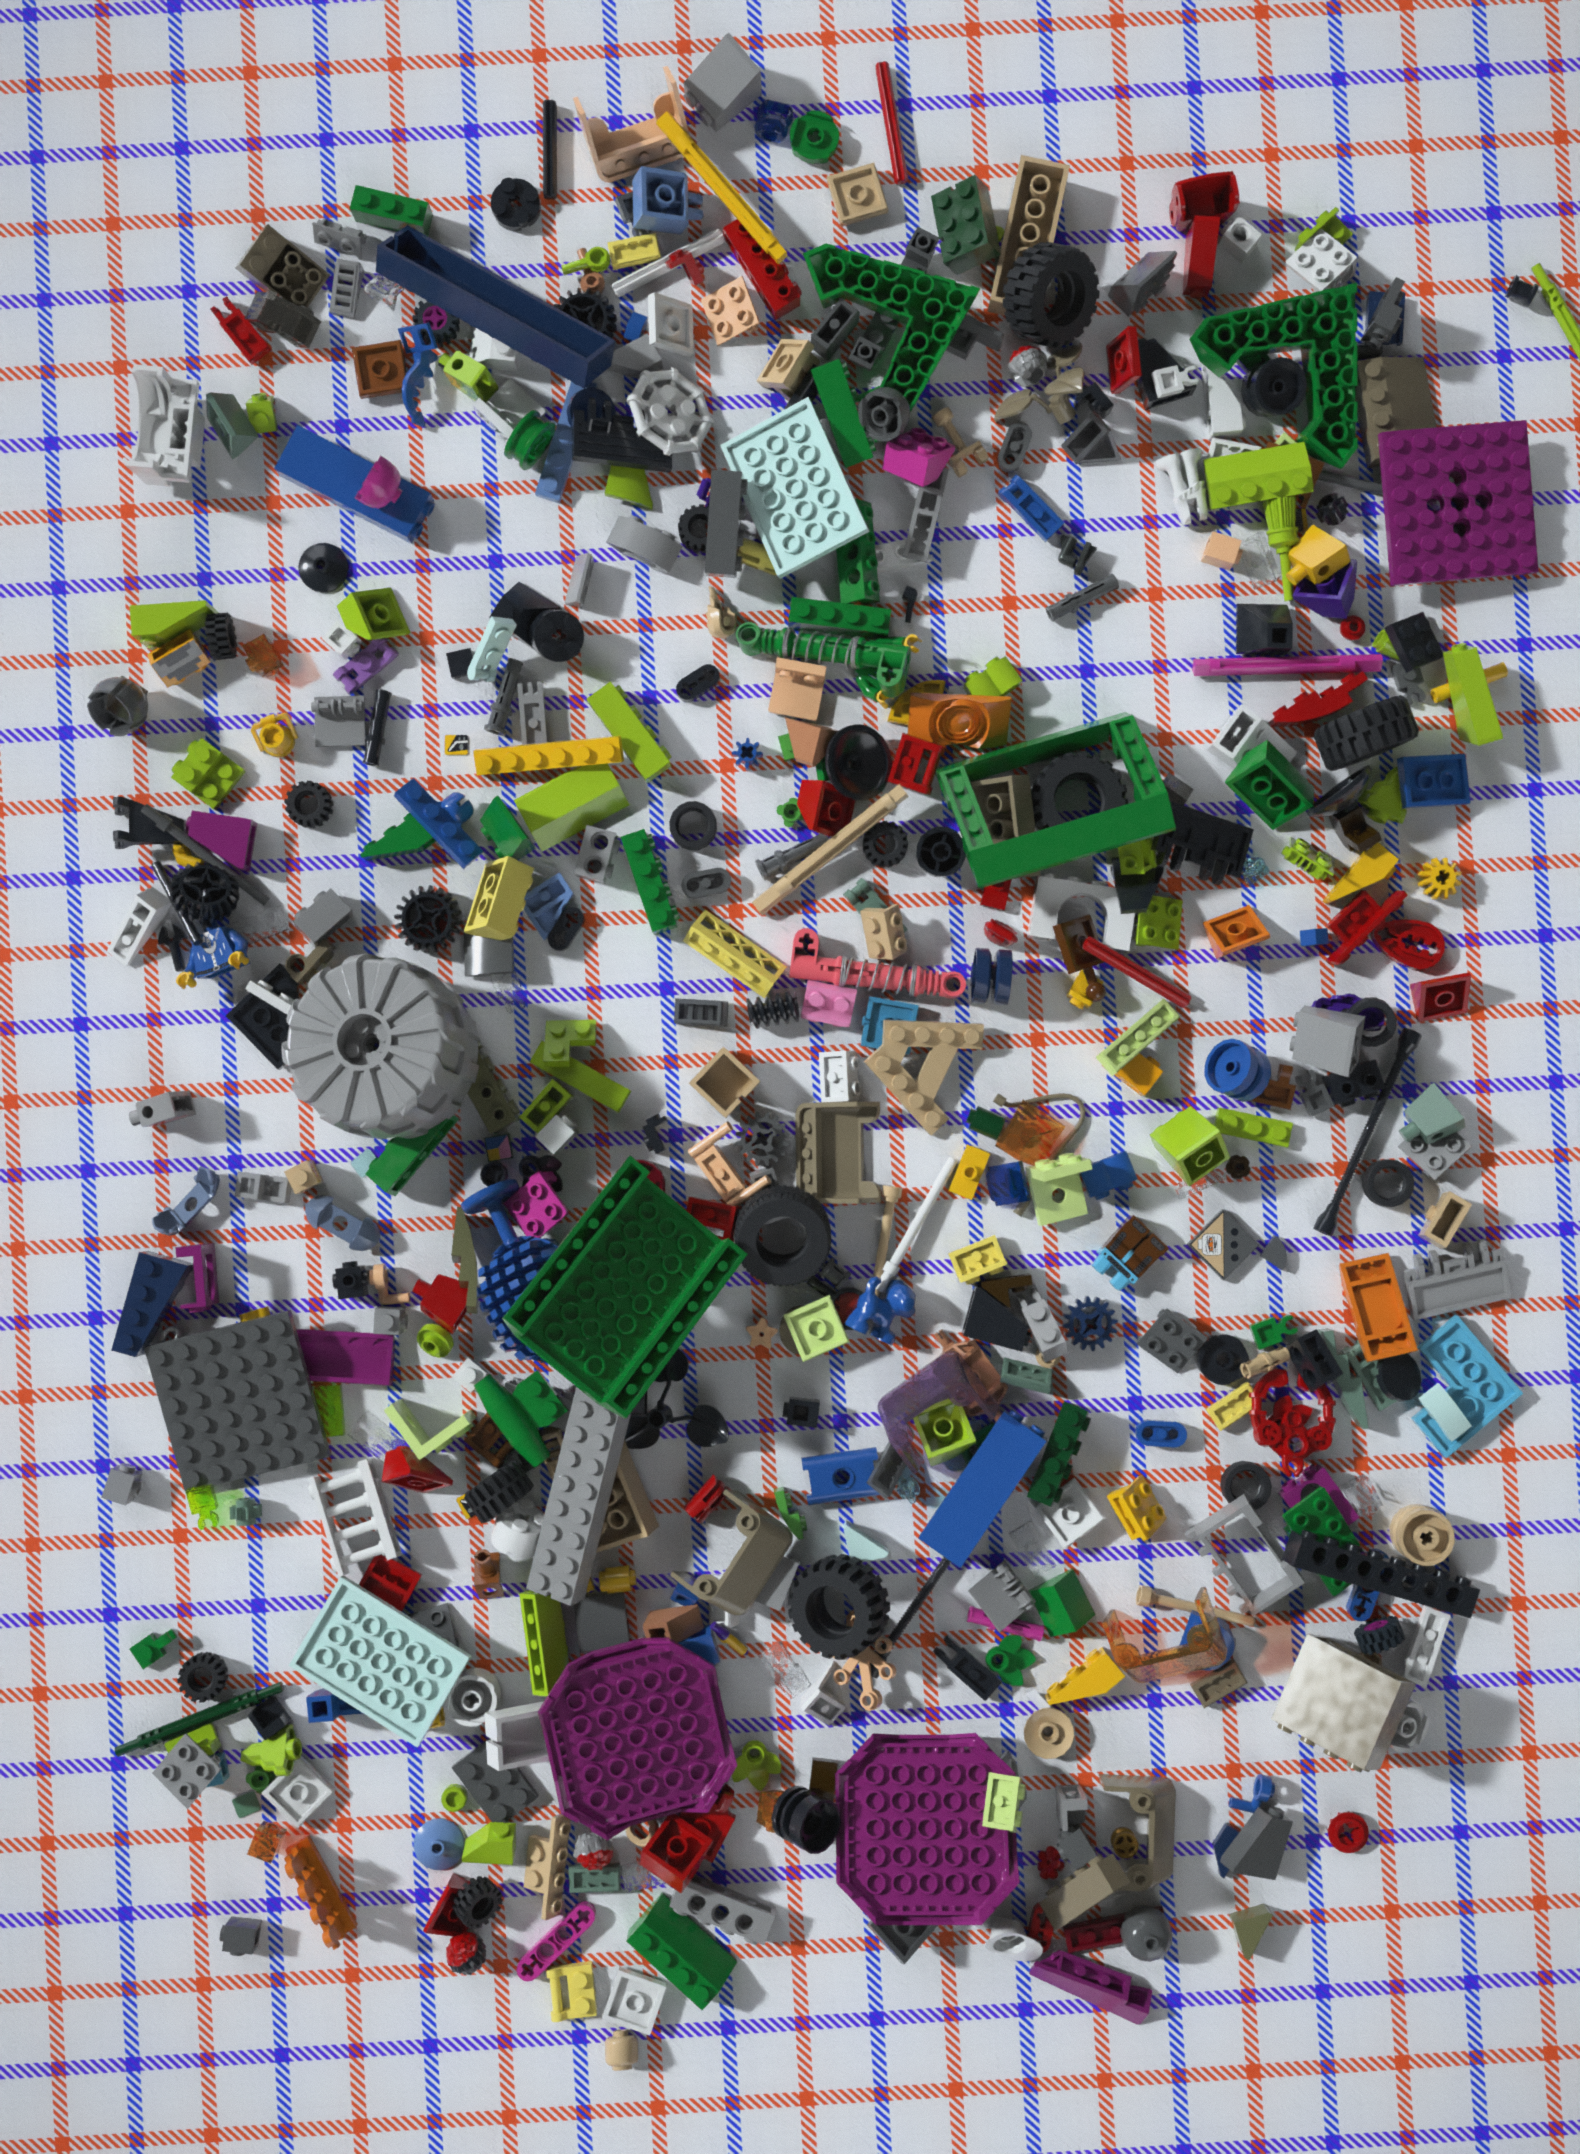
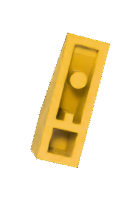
M1379 842L1376 843L1372 848L1360 854L1322 902L1328 904L1384 878L1386 880L1389 879L1397 868L1394 865L1399 859Z

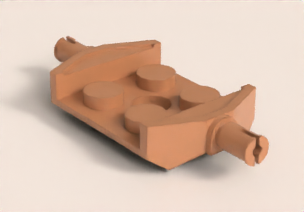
M943 1329L939 1330L943 1338L937 1332L934 1336L943 1347V1351L933 1367L934 1371L953 1397L959 1396L967 1417L988 1413L989 1415L991 1414L996 1422L1002 1414L998 1405L1005 1396L1008 1386L1006 1383L1000 1382V1375L974 1339L953 1343L952 1341L950 1342ZM968 1372H975L978 1375V1382L973 1386H969L964 1382V1377Z

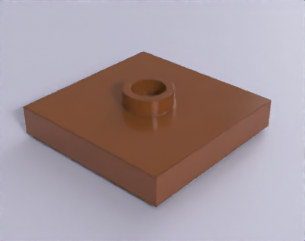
M401 340L352 348L359 397L361 399L402 393V383L407 369Z

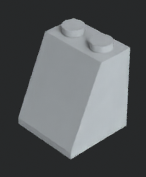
M728 33L685 80L684 99L691 108L695 106L700 112L699 116L707 127L711 126L717 132L762 95L761 70L731 34Z
M1304 1005L1300 1012H1296L1293 1026L1297 1027L1296 1036H1292L1289 1050L1293 1051L1292 1059L1349 1077L1358 1063L1365 1016Z

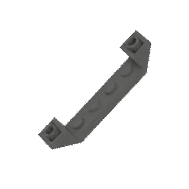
M917 226L906 247L905 257L901 265L926 273L938 245L939 237ZM875 312L863 337L859 336L848 360L871 371L881 359L900 322Z

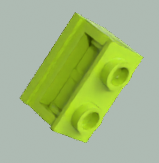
M1154 837L1118 847L1121 875L1145 874L1146 871L1157 867L1156 851L1151 850Z

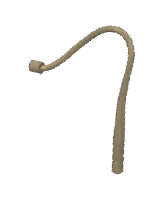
M998 1093L993 1100L997 1105L1001 1107L1004 1105L1009 1108L1060 1098L1070 1099L1078 1104L1080 1109L1079 1121L1069 1135L1049 1156L1048 1159L1050 1160L1057 1159L1065 1146L1079 1131L1085 1119L1086 1111L1084 1104L1079 1098L1071 1094H1051L1021 1102L1009 1103L1006 1101L1007 1098ZM1030 1187L1026 1189L1027 1191L1023 1194L1019 1204H1017L1013 1211L1021 1217L1030 1201H1032Z

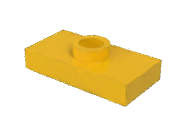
M966 1144L948 1191L972 1200L990 1153Z

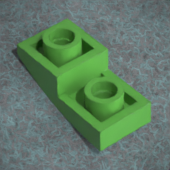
M784 1487L775 1488V1499L785 1523L798 1539H804L803 1531H808L805 1515L800 1516L799 1510L788 1512V1508H793L790 1492L785 1493Z

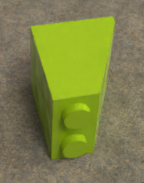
M1191 1106L1184 1111L1178 1112L1174 1118L1164 1125L1157 1127L1150 1134L1154 1147L1188 1186H1191L1230 1158L1221 1132Z

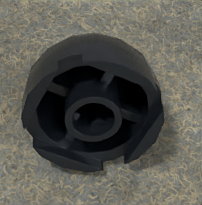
M935 827L928 830L920 837L916 846V859L919 866L925 873L933 877L945 878L955 874L962 867L966 858L962 838L957 831L949 827Z

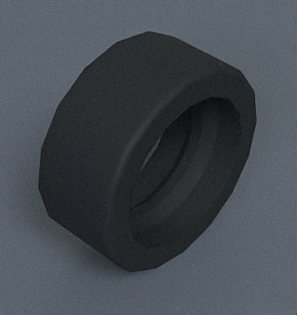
M689 801L679 805L672 812L669 821L670 832L674 841L679 846L690 851L701 850L714 840L717 832V821L708 806L697 801ZM696 811L705 816L708 822V829L702 838L691 841L681 835L678 824L684 814Z
M1366 997L1357 1001L1350 1007L1349 1014L1358 1015L1364 1009L1377 1008L1385 1014L1387 1019L1386 1027L1379 1035L1368 1037L1362 1034L1361 1045L1377 1047L1385 1044L1393 1037L1397 1026V1019L1393 1009L1385 1001L1376 997Z
M1382 1159L1372 1163L1366 1169L1362 1179V1187L1365 1195L1371 1202L1379 1206L1395 1207L1402 1205L1410 1198L1414 1190V1178L1412 1172L1405 1164L1398 1160ZM1385 1168L1396 1170L1401 1175L1403 1181L1400 1193L1391 1198L1380 1196L1375 1191L1373 1185L1376 1174Z
M1239 1461L1233 1463L1226 1468L1221 1477L1220 1487L1222 1495L1228 1503L1237 1499L1231 1489L1233 1478L1243 1471L1252 1472L1259 1478L1261 1487L1258 1495L1254 1499L1249 1500L1255 1510H1258L1266 1504L1271 1496L1272 1485L1270 1477L1264 1469L1253 1462Z

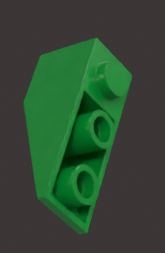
M408 813L403 818L404 822L399 826H391L383 833L384 837L377 842L373 840L365 845L363 848L364 852L360 856L369 861L419 853L434 844L436 840Z

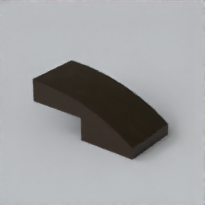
M812 1757L809 1790L832 1802L834 1800L835 1773L837 1772L838 1760Z

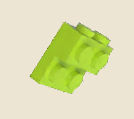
M201 738L199 741L194 740L188 746L187 752L189 754L184 761L178 760L172 767L174 774L171 778L212 809L217 810L246 771Z

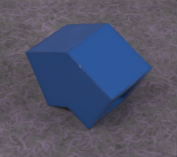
M633 312L628 320L624 338L634 341L643 336L647 327L648 317Z
M1327 928L1301 930V946L1309 947L1329 944Z

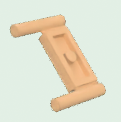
M727 1121L690 1148L688 1152L695 1159L726 1204L740 1206L772 1182L765 1175L747 1189L745 1188L746 1184L718 1145H714L715 1142L733 1130L732 1125Z

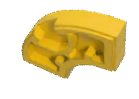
M924 681L908 689L894 703L887 722L908 726L910 693L943 694L946 681Z

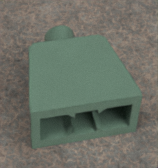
M1433 1083L1405 1109V1116L1409 1124L1400 1129L1399 1133L1407 1143L1420 1135L1426 1144H1432L1465 1128V1120L1436 1084Z

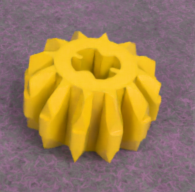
M1433 858L1431 859V864L1428 862L1422 865L1424 871L1418 872V876L1423 878V881L1418 882V886L1425 885L1426 887L1423 890V894L1431 893L1432 900L1438 899L1439 896L1442 900L1448 899L1449 894H1456L1457 890L1454 886H1460L1462 883L1456 879L1462 872H1454L1453 870L1457 863L1453 862L1448 865V858H1442L1441 861ZM1442 876L1443 881L1437 882L1436 877Z

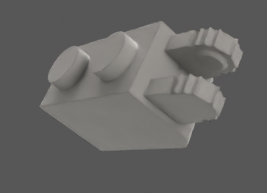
M1035 1287L1030 1290L1036 1303L1028 1306L1022 1293L1016 1297L1022 1308L1021 1310L1024 1320L1029 1327L1028 1329L1046 1363L1068 1353L1066 1341L1045 1299L1041 1298Z

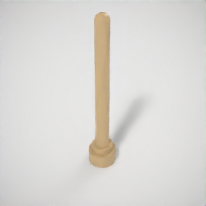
M883 1185L881 1195L884 1196L885 1206L873 1277L877 1276L880 1278L884 1272L882 1269L886 1263L895 1203H898V1198L902 1196L903 1188L889 1185ZM875 1289V1294L880 1298L881 1292Z
M1140 1585L1137 1590L1136 1605L1148 1607L1149 1605L1157 1604L1187 1612L1194 1610L1208 1617L1217 1619L1219 1617L1225 1621L1246 1626H1254L1256 1624V1619L1253 1616L1156 1594V1591L1152 1590L1151 1587Z

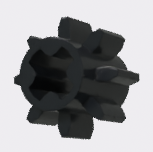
M1328 494L1320 499L1316 507L1318 510L1316 515L1321 523L1326 521L1327 525H1338L1346 518L1348 503L1344 496L1338 498L1337 494Z

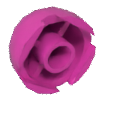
M380 455L378 461L375 462L364 480L363 487L357 492L355 499L368 507L378 509L385 507L390 501L395 504L402 493V490L398 488L401 478L397 468Z

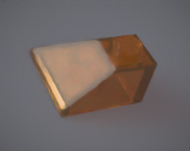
M1023 1099L1001 1131L995 1146L1015 1159L1034 1166L1036 1161L1046 1157L1066 1126Z

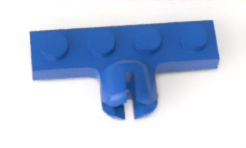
M414 778L395 792L394 797L463 869L482 855L483 850L461 827L464 822L471 818L474 811L469 800L462 805L460 804L465 795L453 792L443 801L437 802Z

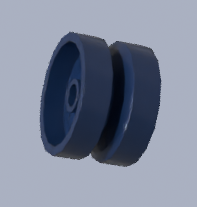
M975 949L970 975L971 1003L984 1004L988 1000L991 988L993 1003L995 1005H1008L1012 982V950L999 949L995 953L992 965V955L989 949Z

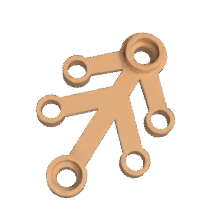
M854 1610L850 1611L846 1618V1625L849 1627L854 1625ZM882 1635L874 1642L875 1649L880 1654L888 1653L892 1649V1641ZM882 1641L886 1643L885 1650L881 1647ZM868 1647L857 1656L849 1658L842 1669L835 1671L833 1678L838 1685L847 1684L851 1680L852 1672L859 1663L863 1692L860 1695V1704L865 1710L871 1711L881 1706L882 1695L877 1689L873 1688L870 1663L879 1670V1675L884 1680L894 1678L896 1668ZM886 1667L890 1669L889 1676L885 1673ZM841 1672H842V1673L844 1674V1676H845V1680H844V1681H842V1680L840 1679V1673H841ZM867 1696H869V1697L871 1698V1704H870V1705L867 1703V1700H866V1697H867Z

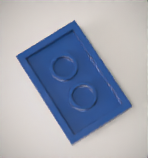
M1465 754L1397 758L1402 809L1456 806L1471 803Z

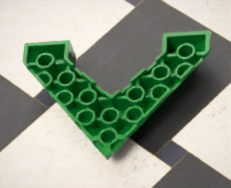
M827 243L804 252L803 256L823 309L835 305L836 302H839V298H843L906 324L904 334L898 343L881 385L857 396L860 404L861 400L873 390L880 387H890L900 391L906 397L911 413L977 297L980 288L956 283L955 280L938 275L925 274L924 271L886 260L881 261L870 258L869 255L855 251L839 249Z
M1357 282L1339 288L1313 292L1309 295L1266 303L1253 308L1236 310L1219 316L1206 317L1189 340L1199 361L1217 377H1221L1230 371L1239 357L1301 350L1302 366L1307 382L1306 404L1308 423L1295 441L1298 443L1304 442L1307 453L1312 458L1342 469L1358 448V438H1355V423L1358 422L1357 402H1355V387L1357 386V309H1355V294L1357 293Z

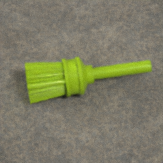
M1290 496L1262 502L1269 530L1266 532L1268 536L1267 545L1276 549V554L1280 555L1284 602L1294 600L1293 584L1287 579L1286 573L1291 570V562L1288 556L1289 551L1299 541L1297 535L1298 527H1295L1296 497Z

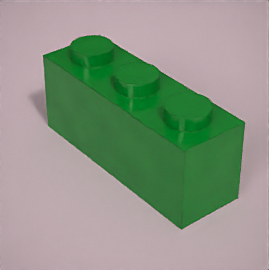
M355 185L350 211L356 222L397 232L408 225L428 236L433 218L428 202Z

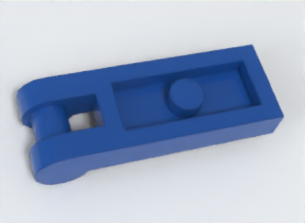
M1015 475L1007 487H1002L998 491V495L1046 543L1063 527L1064 522L1020 476ZM1017 490L1022 493L1018 499L1013 495Z

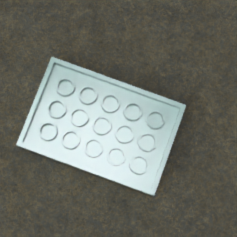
M809 397L720 445L731 471H741L744 479H748L747 495L742 496L774 570L780 579L870 532Z
M341 1576L289 1666L415 1747H418L466 1667L471 1655L346 1576Z

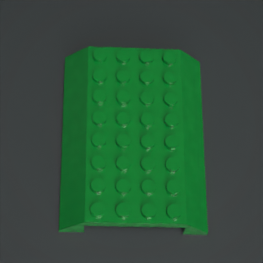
M631 1155L618 1169L502 1318L515 1337L597 1404L624 1419L629 1416L747 1256V1253L729 1238L719 1239L647 1178L650 1172Z

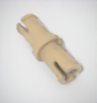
M1283 1346L1268 1353L1262 1352L1257 1355V1358L1242 1363L1240 1365L1241 1373L1245 1378L1249 1379L1261 1372H1270L1275 1366L1289 1361L1290 1353Z

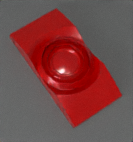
M381 1554L373 1557L359 1585L402 1612L422 1574L394 1558L387 1560L386 1556Z

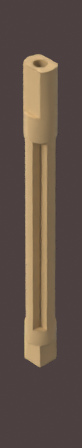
M900 784L897 785L752 901V904L763 916L897 808V805L909 797Z

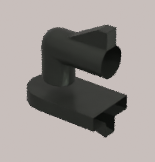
M1062 535L1061 552L1058 560L1073 568L1075 566L1074 575L1080 576L1087 561L1095 553L1097 547L1092 546L1090 542H1086L1078 559V557L1072 555L1078 541L1073 537Z

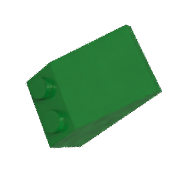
M496 796L480 819L484 826L480 830L488 841L493 839L497 845L494 851L499 858L510 856L519 860L536 848L507 805L499 796Z

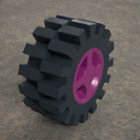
M420 301L418 303L419 309L417 307L414 309L413 325L430 323L435 341L439 347H444L443 342H447L449 345L451 343L450 339L453 338L455 340L457 337L456 332L460 331V319L428 301L426 303ZM420 329L424 343L427 344L429 342L431 344L428 331Z
M1383 1616L1381 1619L1375 1618L1374 1621H1367L1366 1624H1361L1360 1628H1356L1354 1631L1361 1652L1364 1654L1369 1653V1655L1375 1652L1377 1654L1381 1653L1383 1650L1388 1651L1390 1650L1389 1648H1395L1397 1644H1401L1405 1640L1404 1632L1396 1616Z

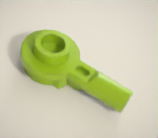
M593 247L586 252L585 258L561 265L564 276L587 268L598 273L607 270L611 260L606 249Z

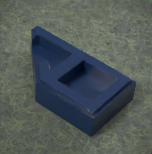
M1226 1822L1212 1843L1218 1872L1222 1878H1225L1229 1869L1220 1862V1859L1240 1832Z

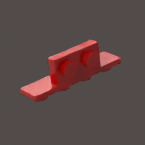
M1361 890L1326 925L1342 942L1326 959V962L1331 965L1345 963L1351 956L1350 952L1355 947L1363 945L1369 938L1367 935L1373 929L1380 928L1386 922V917L1404 904L1403 900L1408 894L1405 891H1394L1379 906L1366 890Z

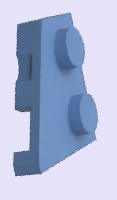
M560 872L527 892L525 896L526 904L524 910L543 940L548 938L549 933L574 895Z

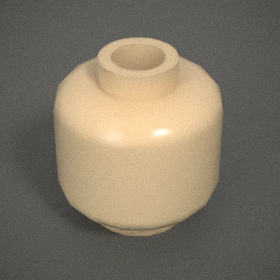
M628 2029L614 2030L613 2036L605 2040V2061L607 2065L612 2066V2070L632 2069V2065L638 2061V2040L636 2036L628 2034Z

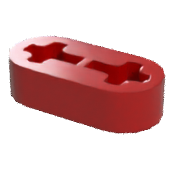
M1038 1902L1033 1906L1027 1936L1037 1939L1039 1931H1042L1041 1936L1044 1942L1041 1941L1040 1944L1043 1947L1044 1953L1050 1947L1054 1928L1047 1916L1044 1918L1043 1924H1040L1041 1919L1038 1913L1042 1914L1043 1909Z

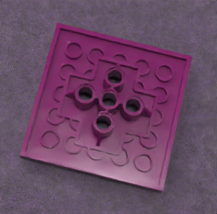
M1527 420L1386 431L1378 434L1390 586L1525 575L1539 572ZM1449 476L1454 479V483L1450 482ZM1475 499L1479 501L1480 506L1476 505ZM1451 501L1456 504V509L1452 507ZM1427 503L1432 506V511L1428 510ZM1453 526L1458 529V534L1454 533Z

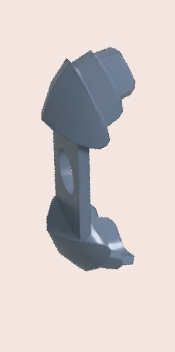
M201 1166L197 1170V1175L194 1176L197 1185L174 1209L165 1207L163 1212H158L152 1218L154 1229L168 1236L175 1235L184 1230L215 1197L220 1182L219 1175ZM196 1198L197 1206L194 1210L188 1211L187 1205L189 1201Z
M318 1195L306 1203L305 1213L310 1225L314 1229L320 1226L350 1243V1249L367 1251L379 1242L380 1229L376 1223L372 1222L368 1217L362 1221L333 1205V1197ZM338 1216H343L347 1219L348 1225L343 1231L336 1230L333 1225L334 1219Z

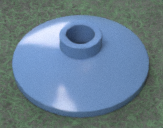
M443 1818L429 1820L418 1829L415 1835L414 1851L416 1857L427 1868L433 1870L448 1869L455 1865L463 1854L465 1845L463 1833L450 1820ZM440 1844L442 1850L436 1851L433 1845Z

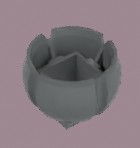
M124 676L105 679L93 688L92 693L88 697L90 699L87 703L89 714L102 730L109 728L110 735L119 737L135 732L144 724L147 718L148 690Z

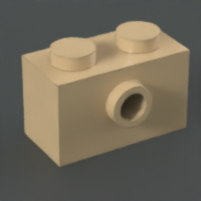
M1450 1191L1444 1192L1436 1206L1431 1205L1426 1212L1424 1218L1427 1221L1418 1236L1439 1249L1447 1248L1472 1204Z

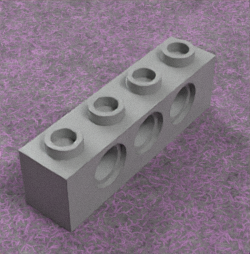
M697 1875L692 1878L682 1893L674 1889L669 1906L679 1915H691L704 1925L713 1924L720 1927L724 1933L734 1935L735 1933L744 1937V1940L754 1945L758 1943L765 1945L776 1917V1907ZM701 1896L705 1899V1902L696 1904L692 1901V1898ZM723 1905L729 1911L721 1914L716 1911V1908ZM743 1915H748L752 1918V1921L743 1923L739 1918Z

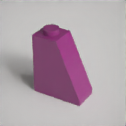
M192 810L191 817L189 816L186 821L188 836L239 869L250 872L258 823L252 819Z

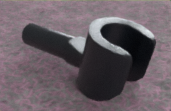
M906 586L902 595V599L909 601L906 609L905 623H911L914 603L918 596L917 590L910 586Z

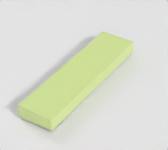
M1162 999L1096 1056V1059L1114 1076L1177 1021L1180 1015L1165 999Z

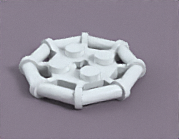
M676 368L653 372L644 370L639 375L640 379L631 395L627 396V404L631 408L637 427L636 433L639 436L642 435L663 450L664 455L670 456L672 453L688 451L696 453L702 448L701 444L709 429L714 426V419L710 416L703 388L694 385L678 373ZM667 381V385L657 387L654 382ZM675 385H679L691 395L686 396L684 393L675 388ZM645 389L650 393L647 401L641 397ZM694 400L696 401V405L700 416L695 415L696 408L695 404L692 402ZM666 408L671 409L674 415H672L671 417L668 416V410ZM642 410H644L645 414L646 412L648 413V423L645 422ZM692 425L699 426L695 436H692L689 431ZM679 436L678 438H682L684 442L674 443L672 438Z

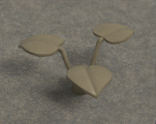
M1082 343L1061 348L1048 357L1046 361L1047 370L1055 369L1057 379L1048 384L1044 390L1046 395L1052 396L1049 399V405L1036 394H1032L1030 389L1020 390L1008 396L1000 404L994 417L995 422L997 423L1000 419L1009 418L1023 412L1030 406L1032 401H1037L1045 408L1048 414L1052 412L1059 424H1064L1073 419L1076 412L1067 394L1083 393L1085 372L1083 368L1077 367L1061 374V369L1077 360L1082 352Z

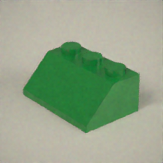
M1268 740L1248 751L1225 780V784L1272 830L1314 806L1315 787Z

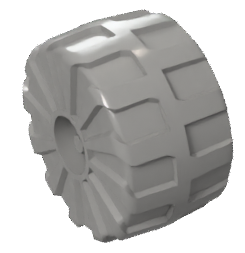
M359 954L348 957L343 961L342 965L336 968L327 966L310 979L308 990L303 997L293 1001L286 1018L289 1030L287 1041L282 1042V1059L284 1064L289 1066L294 1079L291 1088L299 1100L313 1106L320 1114V1119L343 1131L362 1137L384 1140L392 1137L411 1139L427 1134L429 1129L438 1125L446 1118L450 1119L462 1106L461 1102L467 1095L471 1084L475 1083L479 1069L477 1062L478 1041L480 1040L476 1022L470 1018L467 1010L462 1005L463 999L432 972L414 963L395 957L382 958L372 954ZM380 1041L378 1049L374 1051L375 1043Z

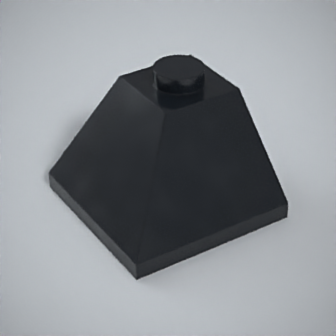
M518 582L502 596L489 618L493 616L513 619L517 626L512 636L534 649L529 639V629L532 622L545 610H561L562 608L521 582Z

